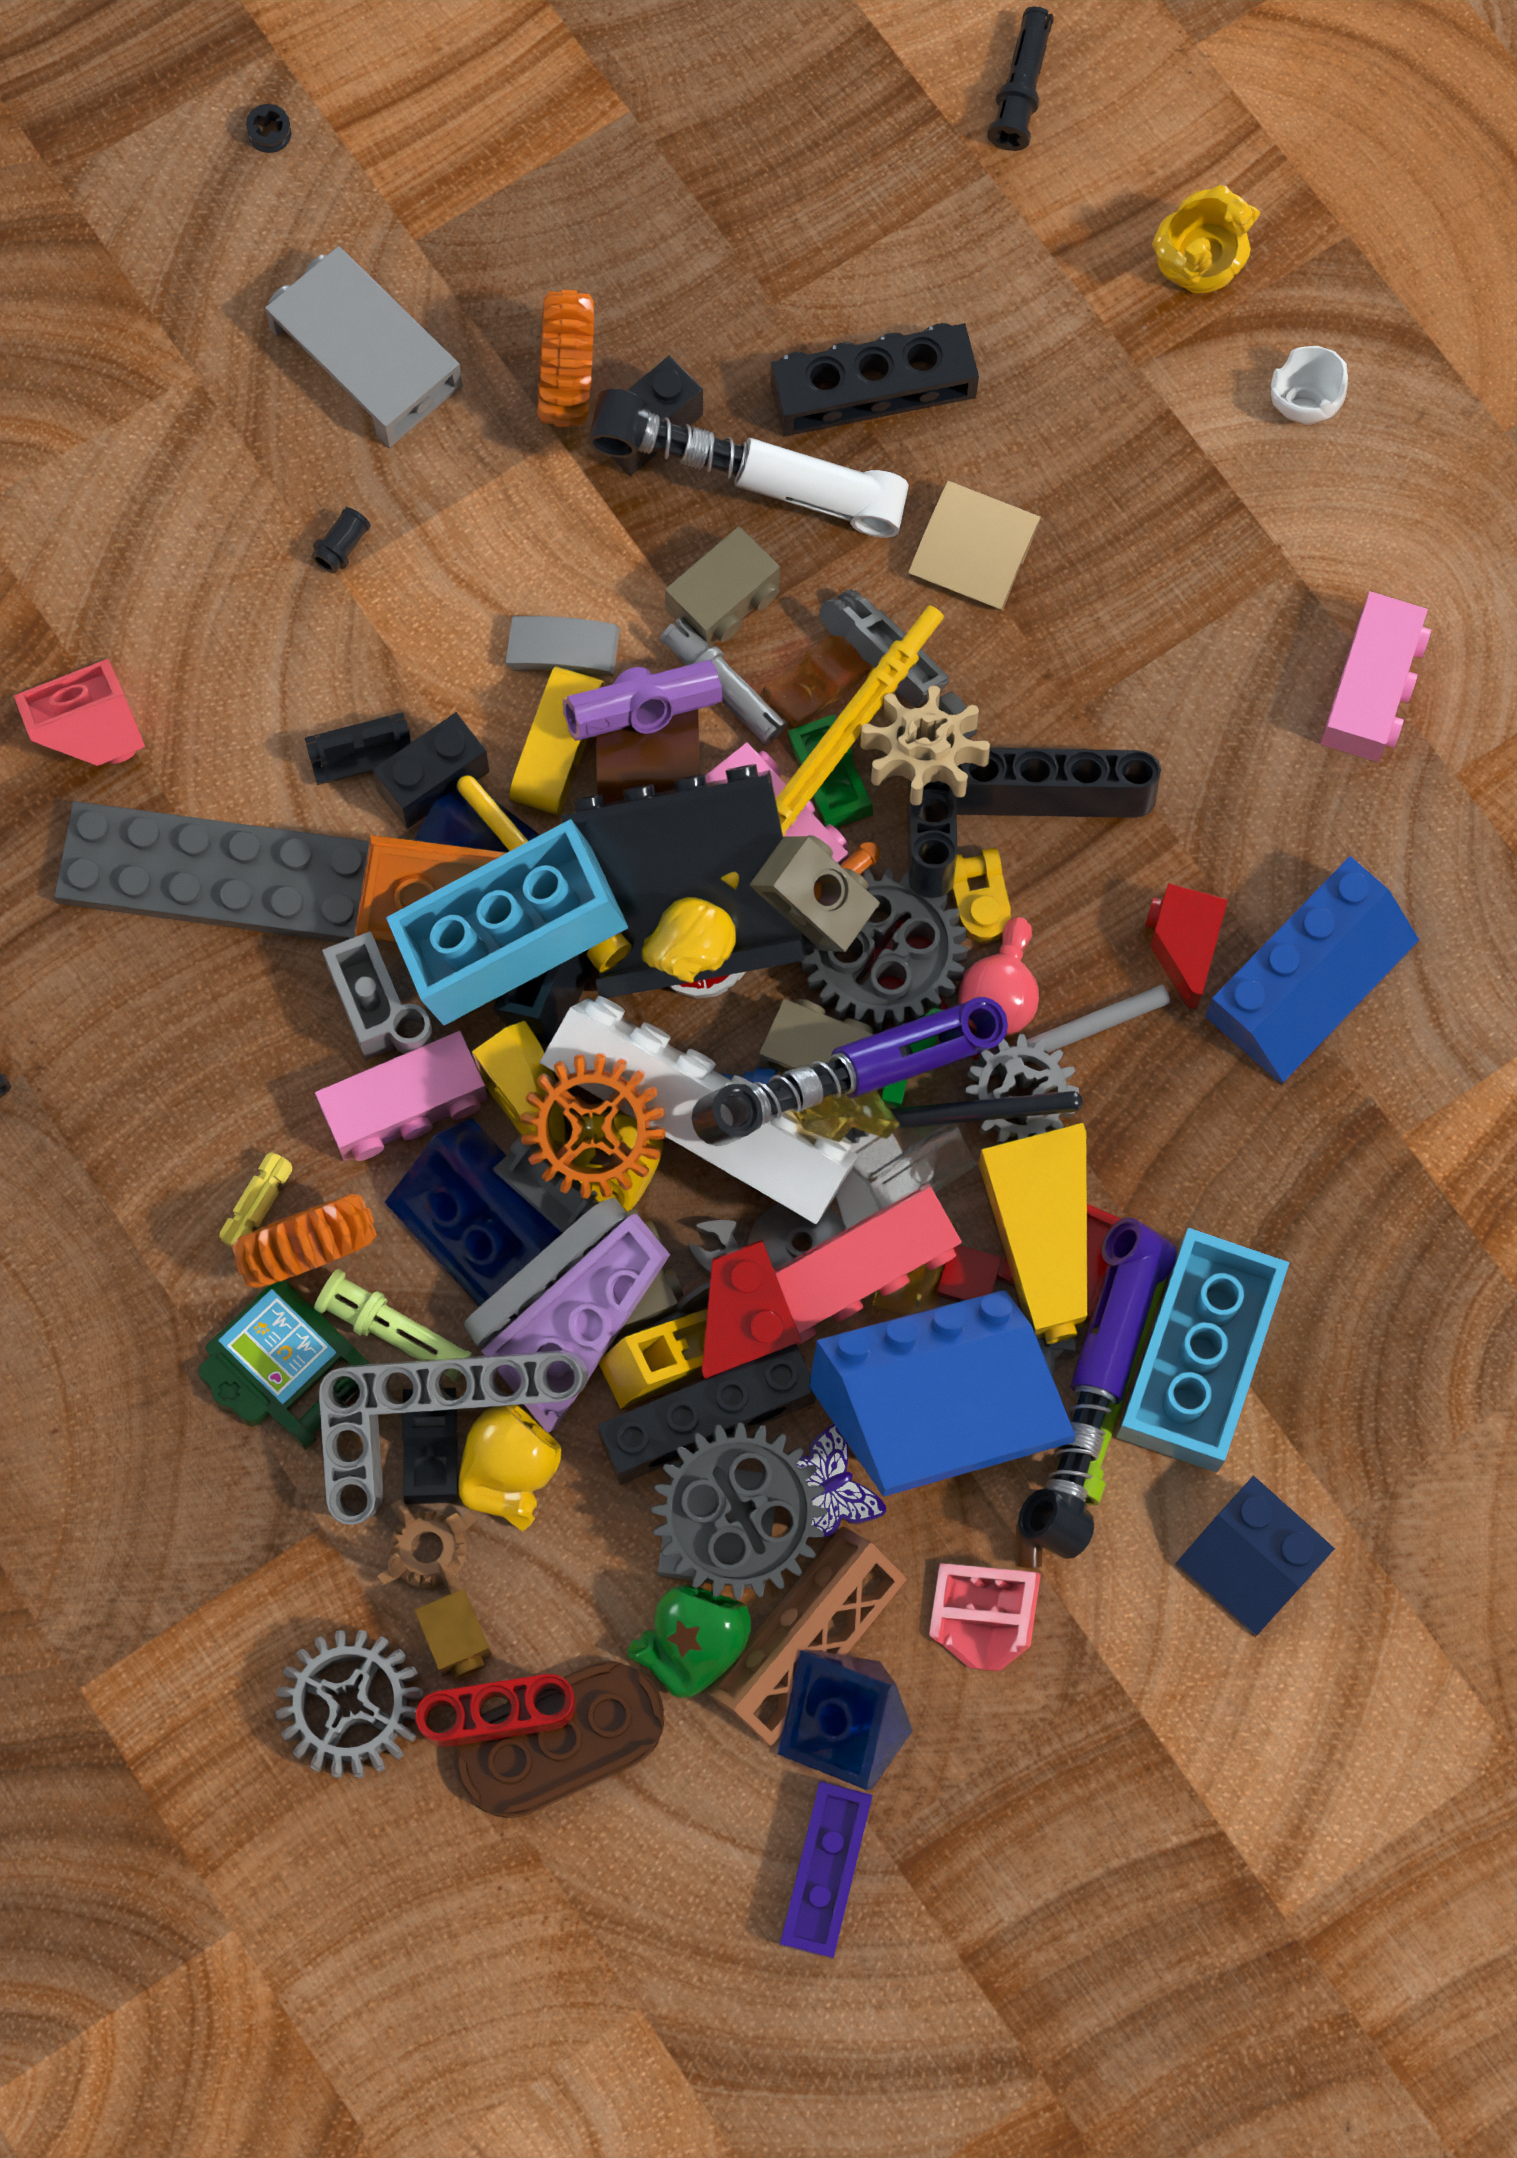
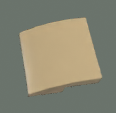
M947 481L908 573L1003 610L1019 568L1024 563L1041 517Z

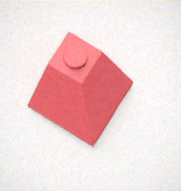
M109 659L14 695L29 738L35 743L96 766L106 762L110 764L124 762L130 759L137 750L145 747Z

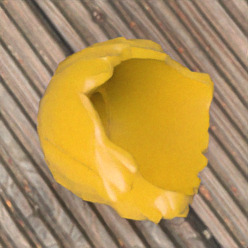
M696 897L679 899L674 901L663 912L658 926L649 937L644 939L642 959L650 967H655L662 972L665 971L681 981L692 983L694 977L699 972L706 970L714 972L730 957L736 943L735 925L727 912L706 900Z

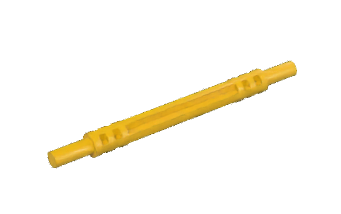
M928 605L901 641L895 640L887 654H884L878 662V666L867 676L868 679L777 796L776 802L783 837L861 734L862 726L868 724L884 704L885 695L894 693L898 688L899 682L904 680L909 669L919 660L917 653L944 619V615L937 608ZM731 872L722 877L721 880L736 890L739 883V875L736 872Z

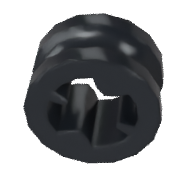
M263 104L254 108L248 115L246 126L249 141L254 148L261 152L274 153L287 146L292 132L289 116L284 109L273 104ZM270 121H276L277 129L280 132L271 131L268 137L262 136L260 126L267 127Z

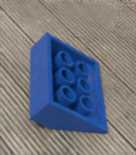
M1006 1290L816 1341L809 1387L883 1497L1074 1442V1430L1033 1328Z

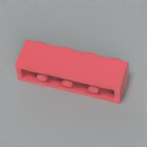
M929 1183L774 1269L801 1337V1342L796 1343L797 1346L817 1334L814 1325L830 1316H833L836 1323L840 1322L864 1307L860 1301L862 1298L877 1290L880 1291L882 1297L889 1295L910 1282L907 1273L923 1264H926L929 1271L957 1256L953 1248L961 1244L962 1241Z

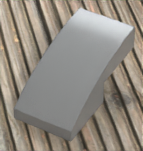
M512 616L506 664L513 671L552 670L555 666L587 676L614 675L620 628L616 624L586 619L550 616Z

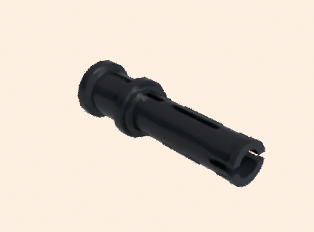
M1028 7L1023 12L1021 29L1007 83L999 88L996 95V103L999 107L995 121L988 127L987 137L992 144L1004 150H1023L1030 143L1031 134L1028 127L1031 115L1037 111L1040 103L1038 93L1036 92V85L1047 47L1048 36L1054 21L1053 14H1048V10L1042 7Z

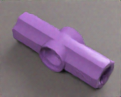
M711 660L652 674L643 667H633L620 674L613 685L567 696L566 699H563V714L567 722L568 731L574 741L631 726L637 732L643 734L654 733L665 727L674 715L716 705L718 702H721L722 686L718 678L717 669Z

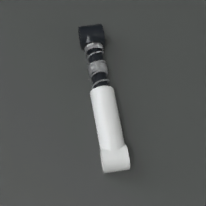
M607 389L601 391L598 395L588 444L599 453L616 458H628L636 455L639 450L648 454L654 450L664 453L665 459H668L669 456L680 458L681 464L691 465L695 469L698 468L700 470L703 466H706L707 472H710L713 468L728 473L729 479L734 475V485L736 487L850 521L852 527L863 534L888 538L894 537L899 533L909 486L907 481L899 475L881 470H871L863 473L753 438H748L746 442L737 445L734 444L731 437L721 440L715 438L714 433L709 430L706 431L695 426L691 428L689 424L679 427L670 424L667 417L660 421L658 414L655 416V414L649 412L647 402L639 395L630 391Z

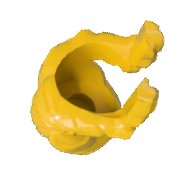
M1222 185L1212 189L1195 191L1182 201L1177 212L1165 217L1157 228L1152 246L1158 256L1157 262L1160 271L1173 283L1195 294L1209 293L1225 287L1231 282L1234 275L1241 271L1249 258L1251 248L1247 232L1260 216V211L1256 207L1248 205L1240 196L1233 194L1227 187Z

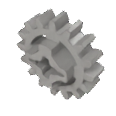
M1019 1034L1014 1047L1010 1048L1005 1039H1003L1001 1043L995 1046L996 1055L988 1050L979 1054L978 1058L984 1068L978 1066L970 1067L967 1076L976 1081L977 1085L966 1087L964 1097L976 1100L1004 1098L1010 1094L1016 1084L1015 1082H1018L1021 1088L1030 1087L1032 1089L1037 1087L1032 1091L1031 1095L1046 1094L1054 1090L1055 1093L1067 1091L1079 1093V1088L1066 1085V1081L1073 1076L1075 1069L1074 1067L1062 1069L1059 1067L1058 1062L1063 1055L1060 1049L1049 1056L1044 1052L1046 1046L1045 1039L1040 1038L1034 1048L1027 1047L1025 1035ZM1022 1060L1033 1062L1044 1070L1039 1072L1024 1065ZM998 1067L1000 1070L998 1074L1002 1081L1000 1088L987 1094L990 1074ZM1075 1112L1049 1114L1045 1118L1043 1115L1016 1117L1020 1125L1010 1123L1004 1119L985 1120L979 1132L984 1135L992 1129L999 1132L997 1145L1004 1144L1008 1137H1013L1016 1141L1046 1133L1047 1129L1053 1131L1065 1128L1058 1117L1072 1118Z

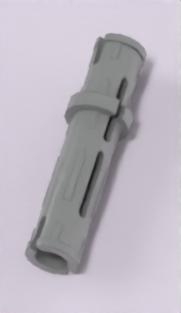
M683 617L676 619L675 624L677 627L671 623L662 633L660 641L666 644L686 666L711 660L717 669L718 678L722 686V702L749 728L763 746H767L772 742L770 737L774 740L778 738L788 723L723 660L722 656H724V653L717 646L711 647Z

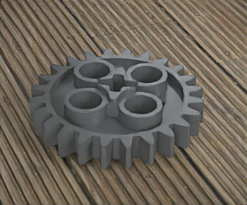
M891 868L885 869L882 881H875L869 869L864 871V879L869 884L867 891L880 902L875 911H882L889 917L880 923L867 921L847 950L857 952L861 957L852 963L840 962L835 958L840 951H821L809 939L804 937L807 956L804 961H801L802 972L812 973L808 977L809 991L823 989L819 995L821 1007L828 1006L836 1001V1019L841 1020L850 1011L855 1013V1020L862 1023L866 1021L867 1017L874 1018L877 1032L882 1031L885 1019H892L897 1027L904 1024V1016L911 1015L914 1020L924 1017L923 1008L925 1006L930 1010L932 1008L941 1009L942 1002L939 995L948 998L955 996V985L951 980L961 981L963 979L964 967L959 963L967 961L968 947L960 945L966 941V928L955 926L959 922L958 908L943 911L947 905V894L937 898L923 897L915 893L910 887L908 871L900 882L893 881ZM909 915L911 918L905 921L895 932L896 924L901 917ZM893 936V951L884 949ZM922 936L928 938L932 944L925 949H915L906 942L913 937ZM875 947L880 950L884 949L874 964ZM873 965L868 980L863 985L857 984L856 981L860 980ZM887 976H894L900 978L904 984L895 990H888L880 986L878 982Z
M736 1422L732 1437H727L721 1425L717 1424L714 1425L713 1429L714 1441L708 1443L700 1433L696 1432L693 1434L694 1443L697 1448L691 1453L681 1446L675 1448L682 1460L679 1467L663 1463L661 1466L672 1479L670 1484L659 1483L653 1485V1489L666 1496L665 1503L650 1506L652 1513L665 1516V1522L652 1529V1532L658 1536L669 1535L671 1541L660 1552L663 1556H670L676 1553L681 1556L673 1569L677 1574L683 1573L691 1567L695 1570L691 1579L693 1587H699L706 1578L711 1579V1594L718 1597L725 1584H730L733 1597L736 1600H740L744 1585L750 1584L756 1596L762 1597L764 1593V1580L770 1579L775 1586L782 1589L784 1588L781 1571L786 1568L798 1576L802 1573L800 1566L795 1560L798 1554L811 1558L815 1557V1552L806 1544L808 1537L817 1538L824 1536L823 1531L811 1524L812 1518L826 1515L827 1510L812 1505V1498L825 1492L823 1486H808L806 1480L816 1472L817 1468L814 1465L801 1468L796 1465L804 1452L800 1447L792 1449L788 1453L782 1451L786 1441L784 1434L780 1433L769 1444L765 1442L766 1426L759 1425L754 1431L752 1438L746 1436L743 1422ZM755 1458L762 1466L763 1477L755 1487L749 1489L742 1488L736 1482L735 1469L742 1460ZM719 1467L722 1469L731 1490L738 1500L742 1502L750 1500L752 1507L748 1508L745 1513L764 1545L762 1553L755 1552L739 1521L734 1518L726 1520L725 1514L731 1510V1504L712 1474L714 1468ZM699 1485L710 1486L716 1495L714 1508L704 1515L693 1514L687 1504L690 1491ZM782 1506L789 1516L788 1527L782 1534L776 1536L767 1535L761 1525V1518L764 1512L769 1507ZM729 1532L735 1533L740 1537L742 1551L737 1559L727 1563L721 1562L715 1557L714 1543L719 1536Z

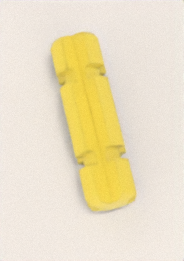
M272 1152L266 1154L258 1168L260 1175L253 1176L233 1209L235 1217L233 1219L228 1218L220 1231L219 1237L226 1245L231 1247L237 1238L251 1232L253 1227L258 1228L279 1194L278 1185H284L292 1172L291 1163L284 1157Z

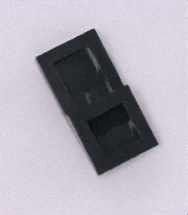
M456 1387L443 1388L447 1395L457 1398ZM403 1389V1402H407L411 1398L413 1389ZM457 1409L402 1413V1439L404 1445L403 1497L405 1504L458 1503Z

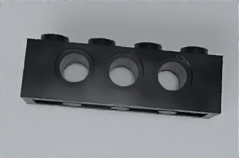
M939 323L928 327L923 332L908 335L889 333L879 337L876 341L858 345L850 342L839 343L830 347L827 351L808 355L804 352H794L781 357L778 361L771 362V388L783 437L974 399L977 395L979 374L965 323L953 326L948 323ZM923 361L930 364L932 368L926 371H919L914 369L911 364ZM868 371H877L884 377L873 381L866 379L862 374ZM825 380L832 382L836 387L831 390H820L814 384Z
M793 1344L598 1424L599 1438L618 1483L621 1485L662 1468L663 1463L671 1464L673 1461L681 1460L675 1450L677 1446H681L691 1453L697 1448L694 1443L693 1434L696 1432L700 1433L709 1443L714 1441V1425L719 1424L724 1429L726 1436L732 1437L736 1422H743L747 1432L757 1428L759 1425H764L814 1404L816 1396L809 1387L811 1376L797 1344Z

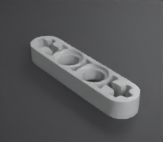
M616 1198L606 1199L588 1210L467 1318L464 1323V1329L479 1349H484L629 1216Z

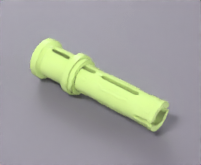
M339 1268L327 1280L314 1306V1309L321 1314L328 1311L353 1325V1332L359 1336L362 1334L367 1336L369 1333H372L419 1361L472 1356L471 1352L461 1349L427 1327L387 1306V1299L384 1298V1294L375 1291L370 1293L345 1278L346 1273ZM343 1296L358 1305V1308L341 1300L340 1297ZM382 1318L385 1321L389 1322V1327L379 1322L378 1320ZM403 1330L404 1332L431 1346L432 1348L436 1349L438 1353L435 1354L432 1351L426 1349L425 1347L419 1345L418 1343L412 1341L411 1339L405 1337L400 1333V1331ZM449 1368L444 1375L456 1382L462 1375V1372Z

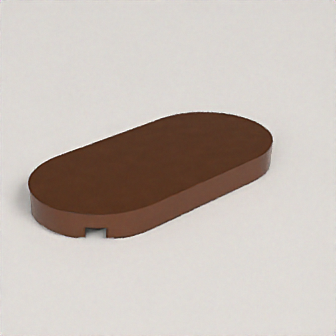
M612 1661L593 1663L564 1676L563 1678L571 1685L576 1700V1709L572 1720L564 1727L551 1731L459 1745L455 1766L457 1777L464 1793L473 1804L486 1813L503 1818H517L532 1814L636 1766L645 1760L655 1749L664 1726L663 1702L652 1680L636 1668L634 1669L629 1665ZM557 1689L544 1690L538 1695L535 1708L544 1715H555L563 1709L566 1703V1696ZM509 1702L483 1713L481 1717L490 1724L502 1723L511 1713V1704Z

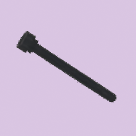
M1076 1091L869 1111H867L866 1106H857L854 1101L833 1103L831 1106V1129L850 1140L853 1144L859 1143L861 1137H868L869 1131L1076 1112L1082 1107L1083 1098Z

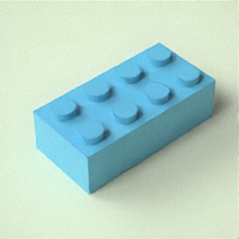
M571 819L386 917L421 1001L443 1025L458 1019L629 928L591 845Z
M1191 1228L1187 1229L1181 1241L1175 1264L1172 1268L1116 1438L1216 1473L1219 1471L1226 1460L1290 1262Z

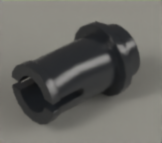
M345 507L341 512V516L323 540L317 539L313 543L315 550L311 555L313 561L329 573L335 574L339 568L345 569L349 564L347 557L364 533L371 527L370 522L358 511Z

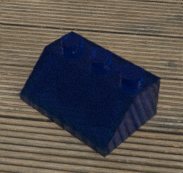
M470 1118L436 1134L384 1203L480 1307L556 1240L562 1232L493 1171L494 1167L507 1155L475 1120Z

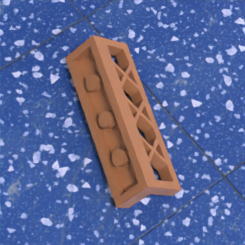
M842 1526L751 1636L737 1660L714 1681L706 1693L717 1704L736 1715L763 1742L772 1746L907 1581V1578L871 1541ZM875 1565L886 1577L872 1594L862 1596V1580ZM847 1610V1620L844 1629L838 1636L827 1637L829 1620L836 1612ZM813 1652L812 1668L804 1677L793 1679L794 1663L803 1653ZM779 1694L778 1709L764 1725L753 1713L767 1696Z

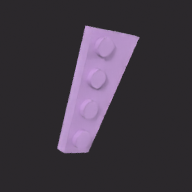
M637 1214L628 1216L482 1349L481 1352L485 1356L570 1351L580 1356L585 1362L589 1379L670 1254ZM555 1361L551 1364L548 1370L550 1384L561 1391H567L572 1387L575 1375L571 1366L563 1361ZM510 1365L500 1366L497 1370L498 1373L516 1393L521 1383L519 1372ZM578 1394L561 1402L524 1405L544 1430L549 1433L557 1428Z

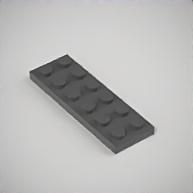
M73 801L54 898L57 904L344 942L355 937L369 841Z

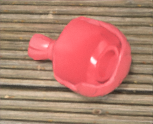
M1021 917L1008 920L1003 928L1002 946L999 949V954L985 957L972 964L960 981L958 990V1004L978 997L990 998L997 1002L1007 1017L1008 1027L1006 1036L1022 1030L1031 1022L1037 1012L1039 1002V990L1036 979L1021 961L1024 953L1023 950L1032 938V926ZM968 1018V1024L977 1031L973 1021Z

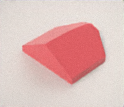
M940 1563L929 1636L942 1644L967 1667L1000 1672L1031 1647L1041 1574L1029 1571Z

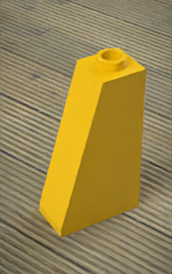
M1084 1123L982 1149L978 1162L1023 1314L1030 1322L1037 1340L1045 1338L1047 1344L1063 1342L1077 1336L1076 1329L1083 1327L1087 1317L1086 1130Z

